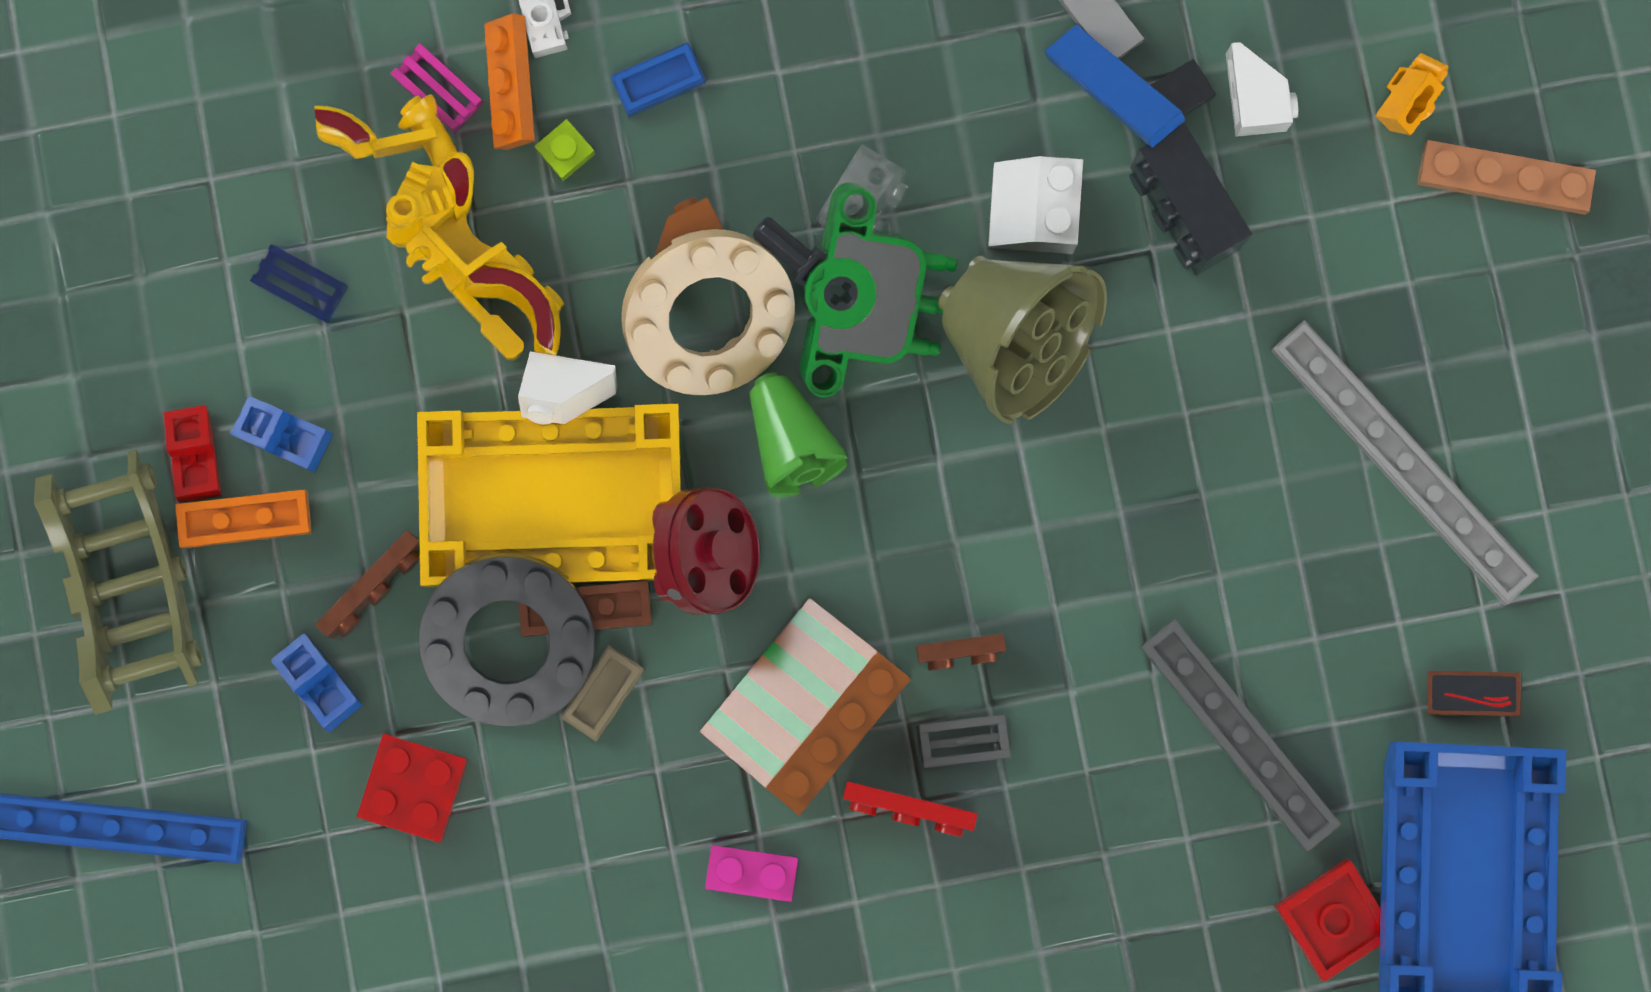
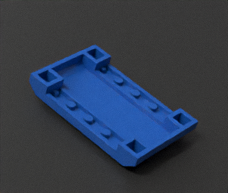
M1390 742L1384 763L1379 956L1380 992H1562V972L1556 971L1559 793L1566 794V749Z

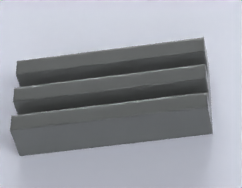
M1005 714L918 725L923 768L1011 758ZM997 724L998 733L929 740V732ZM990 742L1000 743V750L939 758H932L931 756L932 749Z

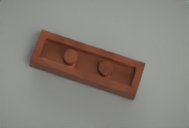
M406 530L327 611L315 626L326 637L333 639L339 634L343 638L350 634L362 620L358 614L369 603L376 606L389 594L392 587L388 583L400 571L406 575L420 562L419 539L413 533Z
M648 581L576 587L589 605L595 630L652 625ZM518 602L521 636L549 635V630L543 618L530 606Z

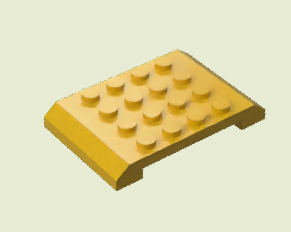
M678 404L635 405V407L589 409L566 424L551 422L546 425L537 424L528 418L522 417L521 411L462 413L461 411L417 412L420 586L438 587L444 579L467 562L485 555L497 553H516L541 559L562 571L569 577L571 583L654 581L656 571L652 553L655 531L652 522L653 511L657 504L668 501L672 496L681 491Z

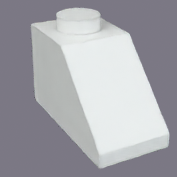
M1231 43L1226 52V62L1235 136L1286 132L1293 123V118L1298 117L1297 96L1295 92H1289L1288 79L1242 43Z
M530 351L518 394L522 417L543 425L550 424L551 422L566 424L616 394L618 384L615 365Z

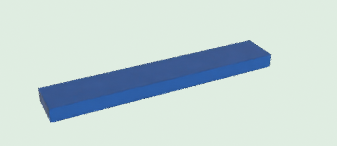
M0 793L1 839L235 864L242 863L247 820Z

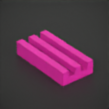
M419 43L414 48L415 52L410 57L407 56L402 61L403 64L399 69L395 68L390 74L413 97L419 95L421 98H424L427 95L406 77L412 71L459 114L454 120L438 105L437 117L455 134L484 103L480 97ZM423 59L470 103L464 107L421 68L418 63Z

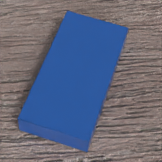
M688 42L610 76L628 118L706 84V80Z

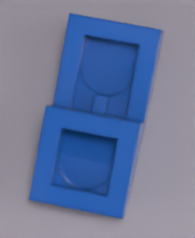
M248 396L230 435L314 473L333 436L331 432L251 396Z
M303 633L271 659V662L293 692L300 696L327 732L330 733L363 706L355 693L307 634Z

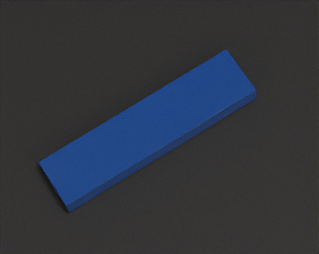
M1077 24L1044 51L1048 60L1151 148L1185 121L1183 113L1179 108Z

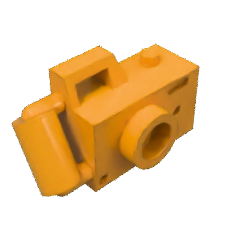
M1420 53L1409 68L1400 67L1386 86L1391 94L1375 115L1377 119L1389 131L1412 135L1420 122L1433 113L1435 109L1434 102L1445 88L1441 83L1448 74V65Z

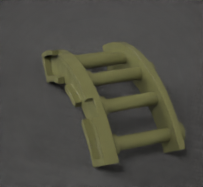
M137 449L128 451L127 474L74 490L59 489L53 474L35 478L34 505L45 527L54 553L63 551L71 575L63 578V583L71 614L74 618L81 616L84 636L76 639L79 660V683L95 715L113 710L112 692L118 690V685L180 667L188 686L192 687L198 685L197 666L203 665L200 647L197 641L193 640L192 627L182 581L187 580L186 567L182 557L174 555L168 531L153 489L157 488L153 468L149 463L143 465ZM134 490L144 519L86 536L82 532L76 533L70 517L73 508ZM144 536H151L159 566L102 583H98L97 580H91L85 558L90 557V552ZM164 583L169 612L109 629L107 626L103 627L98 606L103 605L105 599ZM172 629L174 651L116 668L109 664L108 652L114 651V646Z

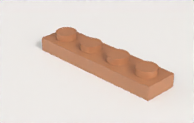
M1427 140L1423 145L1417 185L1585 215L1590 212L1596 170Z

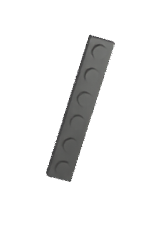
M1175 619L1140 646L1144 654L1305 852L1310 851L1342 825Z

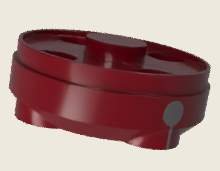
M702 487L680 491L668 501L657 504L652 517L655 530L652 553L656 571L654 586L658 597L662 601L673 602L682 611L692 615L720 614L741 605L750 595L756 583L760 565V544L757 529L744 503L727 490Z

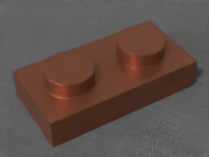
M1004 633L916 646L918 664L927 663L928 671L953 668V659L966 657L971 658V665L997 662L996 653H1004L1006 651Z

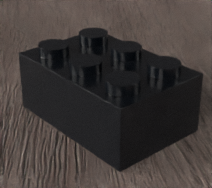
M1185 123L1174 129L1153 148L1147 144L1139 149L1130 167L1133 172L1129 174L1130 180L1138 194L1142 197L1147 195L1155 209L1151 213L1159 229L1163 233L1169 231L1177 244L1173 249L1181 265L1186 270L1191 267L1197 276L1240 251L1253 234Z

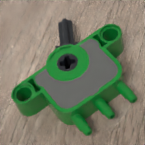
M845 182L839 185L832 193L822 247L826 251L824 253L816 246L810 251L770 217L763 219L753 232V236L757 241L794 271L790 276L799 284V296L802 303L813 316L807 322L799 375L806 387L819 397L833 396L842 388L848 358L876 363H893L900 360L906 353L924 356L939 355L941 351V344L939 342L913 337L918 312L943 314V310L938 306L939 299L937 297L921 295L926 269L954 272L958 265L956 258L922 251L914 242L903 235L874 230L873 226L876 215L874 196L864 187L854 182ZM853 194H860L863 198L862 208L853 215L845 214V200ZM836 283L842 286L845 290L844 294L840 297L833 294L829 289L832 284ZM821 365L831 366L830 377L825 382H812V374L817 367Z

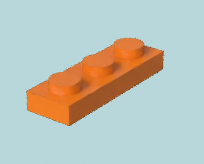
M513 13L484 24L494 149L509 150L535 141L525 16Z
M305 489L175 504L179 547L183 549L312 534L308 491Z

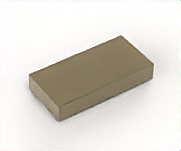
M608 645L587 676L583 686L571 700L560 718L597 742L646 669Z

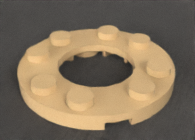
M711 229L688 233L671 240L672 245L661 251L653 259L648 257L641 264L628 285L621 313L622 329L626 344L642 371L653 381L672 391L690 395H711L738 388L765 371L780 354L788 340L795 315L794 292L789 277L780 262L765 246L745 234L729 230ZM721 277L735 281L746 291L750 300V318L739 337L729 340L723 348L717 351L710 350V352L689 350L674 340L669 330V312L675 298L687 286L705 278Z

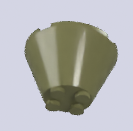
M983 256L975 257L956 285L949 286L944 290L938 303L939 308L943 310V329L988 410L994 417L1006 424H1014L1015 420L1013 419L1021 416L1026 420H1030L1047 409L1067 389L1093 349L1087 345V341L1094 324L1098 326L1103 324L1107 305V290L1103 278L1086 266L990 260Z

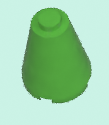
M771 372L755 380V386L751 389L749 395L765 485L770 495L777 498L794 496L801 493L799 486L812 481L814 488L840 474L847 466L846 459L848 458L845 449L791 379L786 375H778L776 372Z

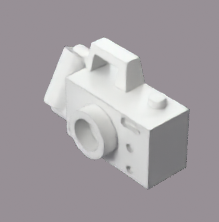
M519 0L522 15L525 16L526 30L532 53L535 58L568 50L565 41L569 39L568 33L562 30L560 21L571 15L568 0H563L565 9L557 10L555 0Z

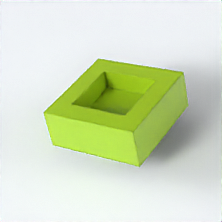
M567 119L534 146L536 151L562 181H565L595 155L593 148Z

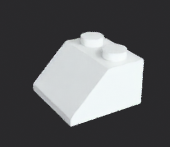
M1038 156L994 162L988 248L1073 254L1078 245L1083 159Z

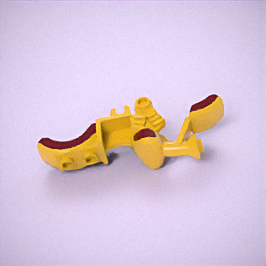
M430 94L424 98H421L419 95L415 96L402 108L400 114L403 117L398 123V127L404 131H409L408 133L377 139L376 134L367 124L353 114L335 107L314 105L318 138L324 143L340 147L355 159L371 155L374 158H380L424 149L432 166L412 162L397 194L392 196L387 203L386 221L388 223L386 238L393 245L406 248L409 254L406 258L408 267H412L419 260L426 261L422 264V269L429 272L422 277V282L431 284L441 278L446 288L481 325L480 333L506 360L514 361L523 353L524 342L498 315H490L475 298H498L509 301L517 306L531 323L534 335V352L557 356L561 337L559 314L564 302L550 286L543 287L532 276L534 275V270L522 256L517 254L513 257L502 242L494 247H490L472 234L466 216L472 204L474 185L473 163L467 154L457 152L451 137L438 119V108L434 95Z

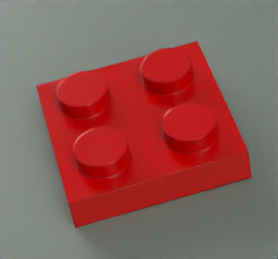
M383 733L357 818L442 843L468 759Z
M1343 860L1274 905V908L1312 969L1322 982L1329 980L1380 946L1381 908L1351 860Z

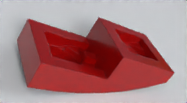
M201 405L163 412L166 448L172 461L174 493L177 501L185 503L222 496L217 454L208 407Z

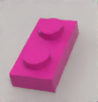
M711 845L705 889L792 902L798 857Z

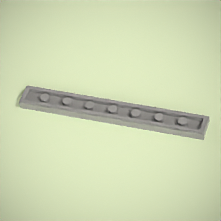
M1305 320L1271 349V352L1503 606L1508 605L1539 577Z

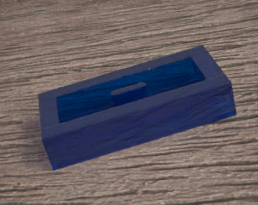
M271 244L267 250L268 254L265 260H261L257 274H253L250 281L328 324L348 286ZM277 258L335 289L332 296L275 266ZM271 273L327 305L322 311L265 279Z

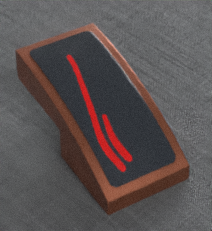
M1428 671V715L1522 717L1521 673Z

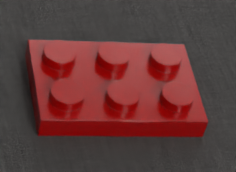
M846 781L842 797L845 800L851 801L849 810L875 816L877 808L893 811V821L913 826H919L920 818L936 822L934 830L962 837L964 829L974 831L978 815L974 812Z

